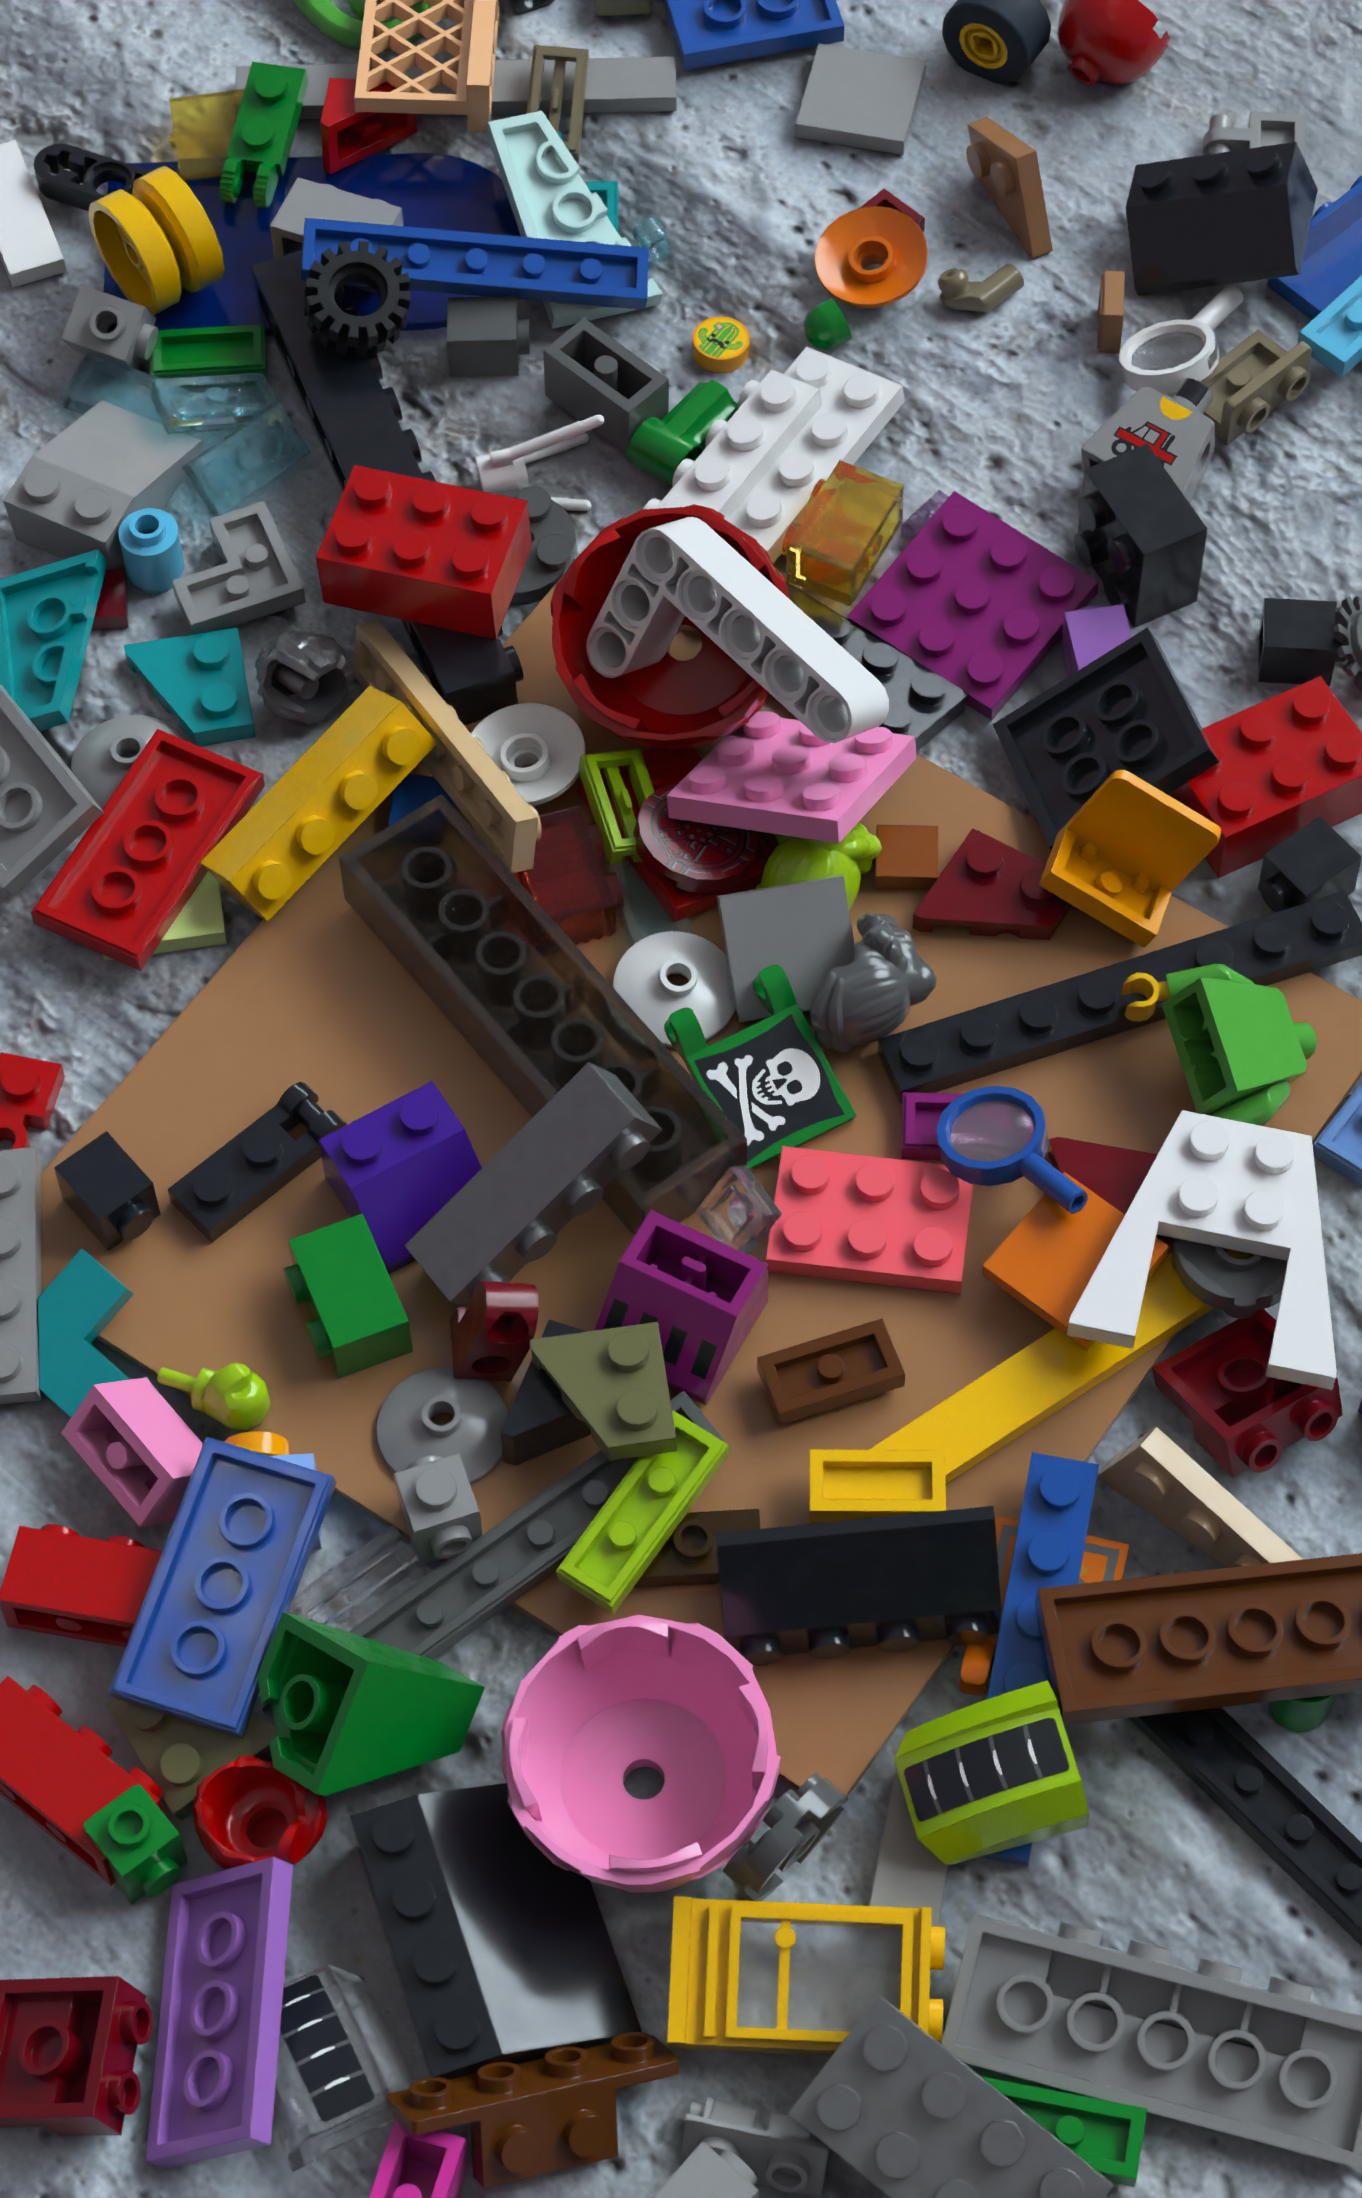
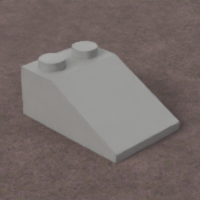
M101 400L31 457L4 498L3 502L16 540L62 559L100 549L108 561L106 569L125 568L118 534L121 523L128 515L137 510L146 508L163 510L203 449L202 440Z

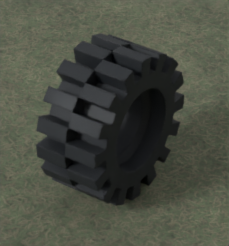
M349 241L339 243L338 253L335 255L329 247L321 253L320 263L317 261L313 262L310 267L309 278L307 277L303 307L304 316H308L307 326L312 334L319 330V342L326 348L331 341L336 342V353L344 356L346 355L347 346L356 347V357H366L367 347L370 346L373 347L375 354L384 351L387 340L392 344L398 340L400 330L405 328L411 300L408 273L401 275L403 264L397 257L390 262L387 261L388 250L379 245L375 254L369 253V242L359 241L358 251L350 250ZM345 283H364L374 288L379 296L380 304L369 315L353 316L343 312L338 307L334 297L336 291Z

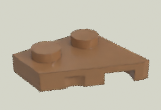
M988 117L967 124L971 145L966 149V156L974 176L980 180L1029 256L1035 258L1053 251L1036 150Z

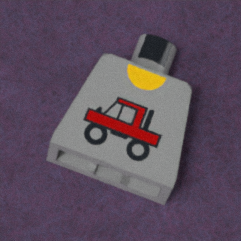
M1186 378L1172 398L1150 386L1139 388L1081 448L1083 477L1085 469L1148 444L1185 498L1191 503L1215 448V423L1203 414L1213 401L1212 392L1204 384L1191 378Z

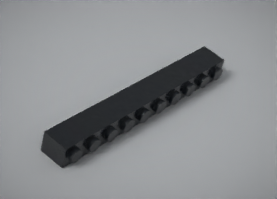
M302 250L252 265L258 306L342 492L354 465L436 482L431 471L422 473L418 463L422 462V457L414 432L411 428L404 431L401 429L398 421L402 420V413L397 396L392 387L383 389L379 380L383 379V373L373 347H367L366 357H356V347L347 346L346 355L344 356L336 353V342L331 341L326 348L319 342V330L312 334L308 328V316H304L303 307L306 281L301 280ZM342 285L334 295L336 304L343 312L359 316L354 305L344 306L341 300L345 298ZM400 619L424 673L429 677L433 688L446 704L451 705L455 709L463 725L485 719L499 709L518 704L516 682L524 680L523 670L514 647L504 648L499 639V636L503 635L502 626L497 639H491Z

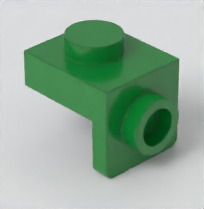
M133 1785L84 1822L86 1834L107 1859L116 1886L131 1905L146 1894L149 1897H154L167 1890L180 1877L182 1873L181 1868L188 1863L180 1833L141 1785Z

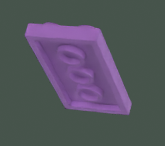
M270 1857L172 1885L146 2162L167 2169L271 2145L293 1865L276 1857Z

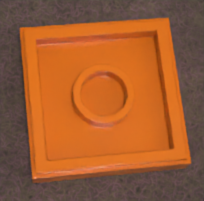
M1064 1172L1063 1175L1087 1193L1088 1199L1085 1206L1079 1212L1071 1214L1048 1195L1044 1194L982 1265L983 1275L1087 1351L1095 1341L1068 1336L1069 1319L1125 1214ZM1157 1237L1147 1280L1167 1258L1169 1246Z

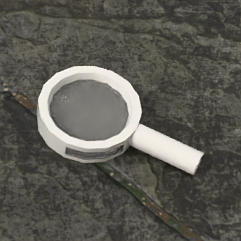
M1227 285L1191 320L1176 319L1159 322L1140 330L1130 337L1120 349L1119 354L1123 379L1129 388L1137 391L1141 387L1150 386L1163 394L1176 392L1186 378L1201 382L1211 375L1219 363V350L1213 330L1243 302L1241 290L1234 285Z

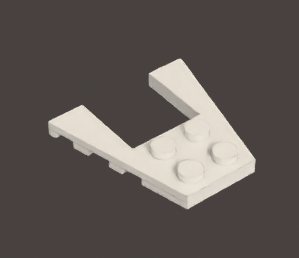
M1182 1110L1069 1319L1067 1335L1133 1349L1156 1234L1287 1261L1266 1376L1332 1390L1337 1369L1312 1136Z

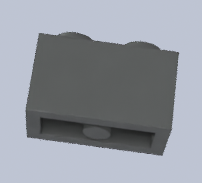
M584 317L543 350L545 396L579 421L595 415H602L604 417L603 425L591 430L625 455L627 454V448L633 434L642 422L653 416L662 420L669 413V379Z

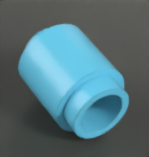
M155 508L137 510L128 515L119 527V541L126 575L141 591L148 594H162L173 588L172 580L180 578L184 570V558L178 526L175 519L163 510Z

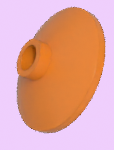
M863 207L845 213L825 229L815 250L816 273L824 289L838 301L859 308L882 307L904 298L919 284L928 264V247L921 228L906 214L887 207ZM871 264L882 265L881 267L874 270L865 269L867 266Z

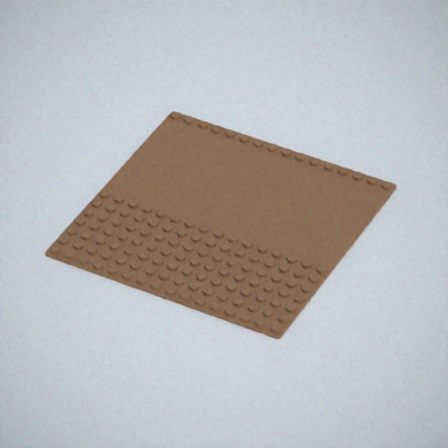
M555 584L503 644L504 648L514 647L522 666L524 680L516 682L518 704H545L569 715L577 723L583 734L586 754L640 749L642 753L654 748L635 744L617 737L589 718L572 700L555 669L557 664L552 648L553 617L551 616L550 605ZM693 630L678 632L669 647L671 656L679 661L693 659L701 649V636ZM770 693L766 696L763 706L757 711L774 712L780 718L798 720ZM482 720L464 726L471 733ZM725 736L713 742L695 746L693 749L703 760ZM916 754L917 759L858 822L864 825L870 834L875 836L876 824L938 826V877L972 828L1045 864L1051 853V849L1037 820ZM422 761L409 773V775L433 776ZM527 764L522 766L521 768L530 767L534 764ZM580 775L575 783L560 796L546 803L533 806L539 815L542 828L541 838L535 845L533 869L511 874L457 805L455 806L451 840L390 837L388 823L392 791L269 921L263 919L41 1173L42 1293L81 1248L88 1252L134 1293L96 1339L155 1377H158L162 1367L197 1378L203 1367L216 1372L230 1363L246 1365L250 1371L256 1373L266 1383L271 1408L263 1423L248 1431H239L242 1433L264 1431L281 1435L289 1442V1455L314 1453L317 1471L334 1476L337 1482L334 1488L335 1493L408 1540H410L399 1508L394 1472L383 1459L378 1445V1415L388 1395L407 1378L425 1370L453 1368L450 1319L457 1307H466L450 1302L416 1260L390 1273L391 1281L409 1320L413 1352L339 1379L330 1356L318 1359L306 1328V1322L314 1320V1317L307 1302L299 1305L295 1304L283 1268L293 1265L288 1240L351 1218L325 1178L322 1157L213 1243L170 1202L168 1188L277 1105L283 1093L290 1086L298 1082H305L318 1095L319 1100L317 1104L325 1111L334 1110L348 1125L433 1081L464 1127L483 1168L590 1062L616 1075L662 1131L649 1142V1151L640 1162L629 1169L621 1170L603 1188V1196L600 1201L588 1212L575 1216L557 1234V1241L547 1254L538 1260L528 1262L510 1280L511 1283H525L536 1286L539 1299V1313L533 1339L542 1337L549 1319L587 1332L594 1331L618 1263L650 1210L766 1263L781 1155L743 1173L683 1059L674 1048L650 1043L635 1034L620 1017L613 998V980L619 961L631 946L647 936L668 931L687 932L710 941L726 955L718 904L674 923L625 856H623L621 864L609 865L593 814L577 793L579 779H581ZM757 831L773 852L779 845L775 834ZM876 858L872 861L870 871L861 874L860 888L849 912L854 945L863 939L856 925L857 920L861 916L869 912L872 914L890 915L895 918L898 928L910 933L917 954L931 967L937 979L936 987L927 999L919 1004L910 1006L909 1013L903 1023L887 1036L1229 928L1171 895L1158 934L1145 948L1075 906L1071 907L1050 940L1024 939L1009 933L999 934L995 937L970 935L971 927L939 924L932 925V932H920L912 928L913 914L930 889L875 888ZM1308 972L1268 985L1269 987L1279 989L1284 994L1293 1022H1306L1313 1027L1316 1033L1317 1045L1314 1054L1309 1059H1306L1307 1068L1305 1074L1289 1083L1290 1096L1287 1101L1262 1126L1312 1136V1143H1314L1362 1076V1001ZM679 974L667 976V980L675 986H683L689 982L688 978ZM810 1010L801 1011L814 1034L815 1028L811 1022ZM734 1012L732 1019L724 1030L706 1043L709 1047L767 1018L738 1022L736 1012ZM1166 1018L935 1092L965 1094L973 1089L989 1086L1016 1088L1031 1095L1043 1109L1048 1140L1062 1137L1154 1154L1160 1152L1165 1139L1182 1110L1197 1113ZM878 1040L867 1044L855 1045L846 1053L839 1052L834 1048L829 1050L821 1048L857 1116L855 1119L796 1148L943 1164L942 1160L901 1159L902 1103L900 1104L877 1053ZM299 1123L287 1133L297 1140L307 1132V1129ZM1031 1124V1138H1032L1034 1129H1033V1125ZM106 1131L153 1182L160 1215L153 1220L151 1226L142 1235L133 1240H123L109 1251L62 1199L54 1170L55 1166ZM1046 1150L1043 1159L1047 1161L1049 1164H1051L1049 1155ZM1021 1177L1011 1183L994 1186L973 1185L961 1294L768 1272V1302L707 1405L691 1399L724 1439V1442L729 1445L730 1454L687 1513L759 1509L761 1529L826 1523L809 1522L810 1449H870L1055 1329L1054 1326L983 1275L982 1265L1045 1193L1025 1177ZM1166 1237L1160 1239L1169 1246L1168 1254L1173 1252L1175 1238ZM882 1318L905 1372L904 1387L779 1426L757 1371V1357ZM1179 1332L947 1483L946 1511L993 1506L995 1520L997 1515L1020 1520L1032 1452L1087 1462L1152 1371V1367L1157 1364ZM531 1348L512 1382L486 1380L500 1394L508 1413L531 1363ZM501 1356L482 1357L477 1359V1361L497 1362L501 1361ZM668 1388L670 1400L680 1394ZM175 1389L178 1392L185 1395L186 1397H188L189 1399H191V1393ZM439 1413L432 1416L430 1421L436 1425H446L452 1421L454 1416L449 1413ZM588 1435L517 1466L503 1462L502 1457L493 1471L471 1485L480 1510L482 1534L484 1535L601 1451L592 1439V1436ZM452 1557L443 1558L440 1560L445 1563ZM555 1571L510 1604L557 1636H561L578 1625L590 1626L626 1617L644 1615L687 1624L699 1623L724 1638L718 1583L633 1588L613 1615L560 1581ZM947 1639L922 1641L919 1642L917 1647L903 1652H885L880 1650L878 1646L851 1648L848 1654L833 1659L813 1658L810 1656V1653L782 1655V1658L773 1664L753 1666V1673L770 1708L777 1755L781 1756L778 1778L798 1790L813 1774L817 1773L821 1778H827L848 1797L956 1645L948 1643Z

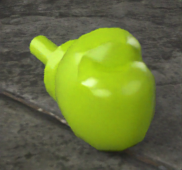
M230 1363L216 1372L203 1367L197 1378L162 1367L158 1373V1383L191 1393V1406L193 1409L205 1412L215 1421L230 1429L248 1431L263 1423L271 1408L266 1383L244 1364Z

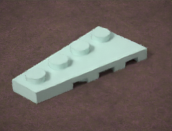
M543 111L488 122L486 134L521 237L631 246L626 237H620L606 216L608 210L596 192L591 193L579 175L580 167ZM653 278L648 279V298L645 308L661 304L663 293ZM543 301L552 329L576 324L583 317L590 321L638 310Z

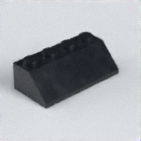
M993 1506L716 1533L718 1588L724 1639L753 1666L773 1664L779 1661L782 1655L810 1653L811 1657L817 1659H833L848 1654L851 1648L878 1646L880 1650L885 1652H903L917 1647L919 1642L947 1639V1642L952 1645H972L984 1641L988 1635L999 1634L1001 1597Z

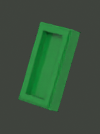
M254 324L158 330L156 346L150 356L152 387L267 381L265 325Z

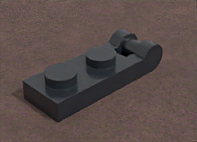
M305 1082L295 1083L283 1093L277 1105L168 1188L170 1202L213 1243L320 1159L319 1139L346 1126L347 1123L334 1110L325 1111L317 1104L319 1100L318 1095ZM301 1123L307 1129V1132L295 1140L287 1132Z

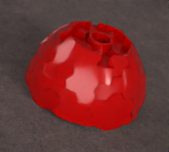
M696 504L675 508L642 509L605 527L570 564L564 576L556 583L550 603L551 616L553 617L552 648L557 664L555 669L574 703L589 718L617 737L647 747L690 748L713 742L747 724L748 720L763 706L769 692L686 616L676 634L683 630H693L700 634L702 646L699 653L693 659L687 661L676 660L671 656L670 649L668 648L660 662L616 678H607L596 672L587 656V638L635 540L641 532L686 517L698 518L713 529L790 599L784 575L779 574L772 564L768 552L757 540L725 520V516L716 510Z

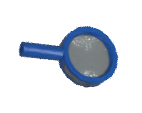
M989 1086L978 1088L954 1099L941 1113L936 1127L938 1145L942 1162L952 1175L969 1184L985 1186L1011 1183L1021 1177H1025L1071 1214L1079 1212L1085 1206L1088 1199L1087 1193L1043 1159L1049 1144L1043 1109L1032 1096L1011 1087Z

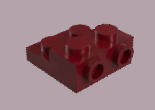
M1265 1309L1258 1310L1255 1315L1249 1318L1235 1320L1152 1367L1155 1386L1192 1422L1195 1441L1232 1478L1249 1468L1257 1473L1270 1469L1277 1463L1284 1448L1304 1437L1310 1441H1318L1325 1438L1336 1426L1338 1418L1343 1416L1337 1377L1333 1389L1329 1390L1266 1376L1276 1320Z
M119 1976L0 1980V2128L45 2127L58 2136L121 2135L125 2115L135 2113L140 2103L141 2087L133 2067L137 2045L146 2044L153 2030V2015L149 2004L145 2002L146 1995Z

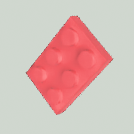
M782 1146L766 1255L768 1272L961 1294L974 1184H969L952 1175L944 1164Z

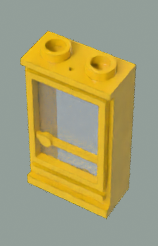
M674 1896L667 2032L668 2048L832 2056L879 1995L889 2001L935 2040L942 2043L943 1999H930V1970H944L945 1927L932 1926V1907L858 1906L697 1899Z

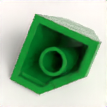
M282 1612L257 1675L262 1703L272 1704L277 1737L269 1741L273 1767L312 1792L324 1796L460 1752L485 1689L482 1685L441 1662L286 1612Z

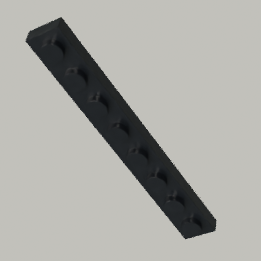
M1341 891L883 1037L878 1040L877 1053L901 1104L902 1092L935 1093L1165 1019L1162 1003L1166 1000L1157 1002L1153 1015L1147 1020L1140 1022L1131 1021L1125 1017L1127 1005L1135 1001L1148 1000L1141 993L1121 995L1124 982L1130 975L1137 972L1147 973L1153 976L1157 982L1167 980L1166 974L1211 964H1223L1253 981L1256 985L1268 986L1361 956L1362 922L1346 891Z

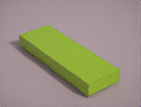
M672 1411L677 1451L638 1457L556 1570L560 1581L613 1615L730 1454L728 1444L675 1411Z

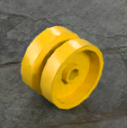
M163 166L134 180L132 195L119 189L90 204L88 216L91 232L111 276L130 302L146 307L153 315L178 303L181 287L190 293H194L223 278L225 266L215 230L191 188L170 168Z

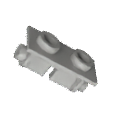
M709 2097L706 2104L692 2101L689 2114L685 2118L680 2166L703 2141L718 2155L725 2149L737 2155L756 2175L757 2181L755 2184L773 2187L784 2192H797L822 2197L826 2166L831 2149L793 2117L771 2113L768 2130L766 2131L754 2128L757 2117L756 2109L715 2101L714 2098Z

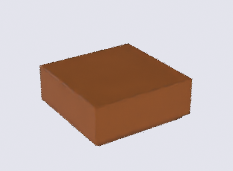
M876 824V837L881 842L882 850L875 861V888L931 889L938 879V826Z

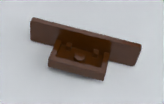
M627 2032L615 2036L611 2043L586 2049L560 2047L547 2052L545 2058L520 2064L494 2062L482 2066L476 2074L449 2080L439 2077L419 2079L413 2082L409 2089L387 2094V2110L411 2135L424 2134L470 2123L473 2177L483 2188H488L618 2157L615 2089L679 2074V2058L655 2036L643 2032Z

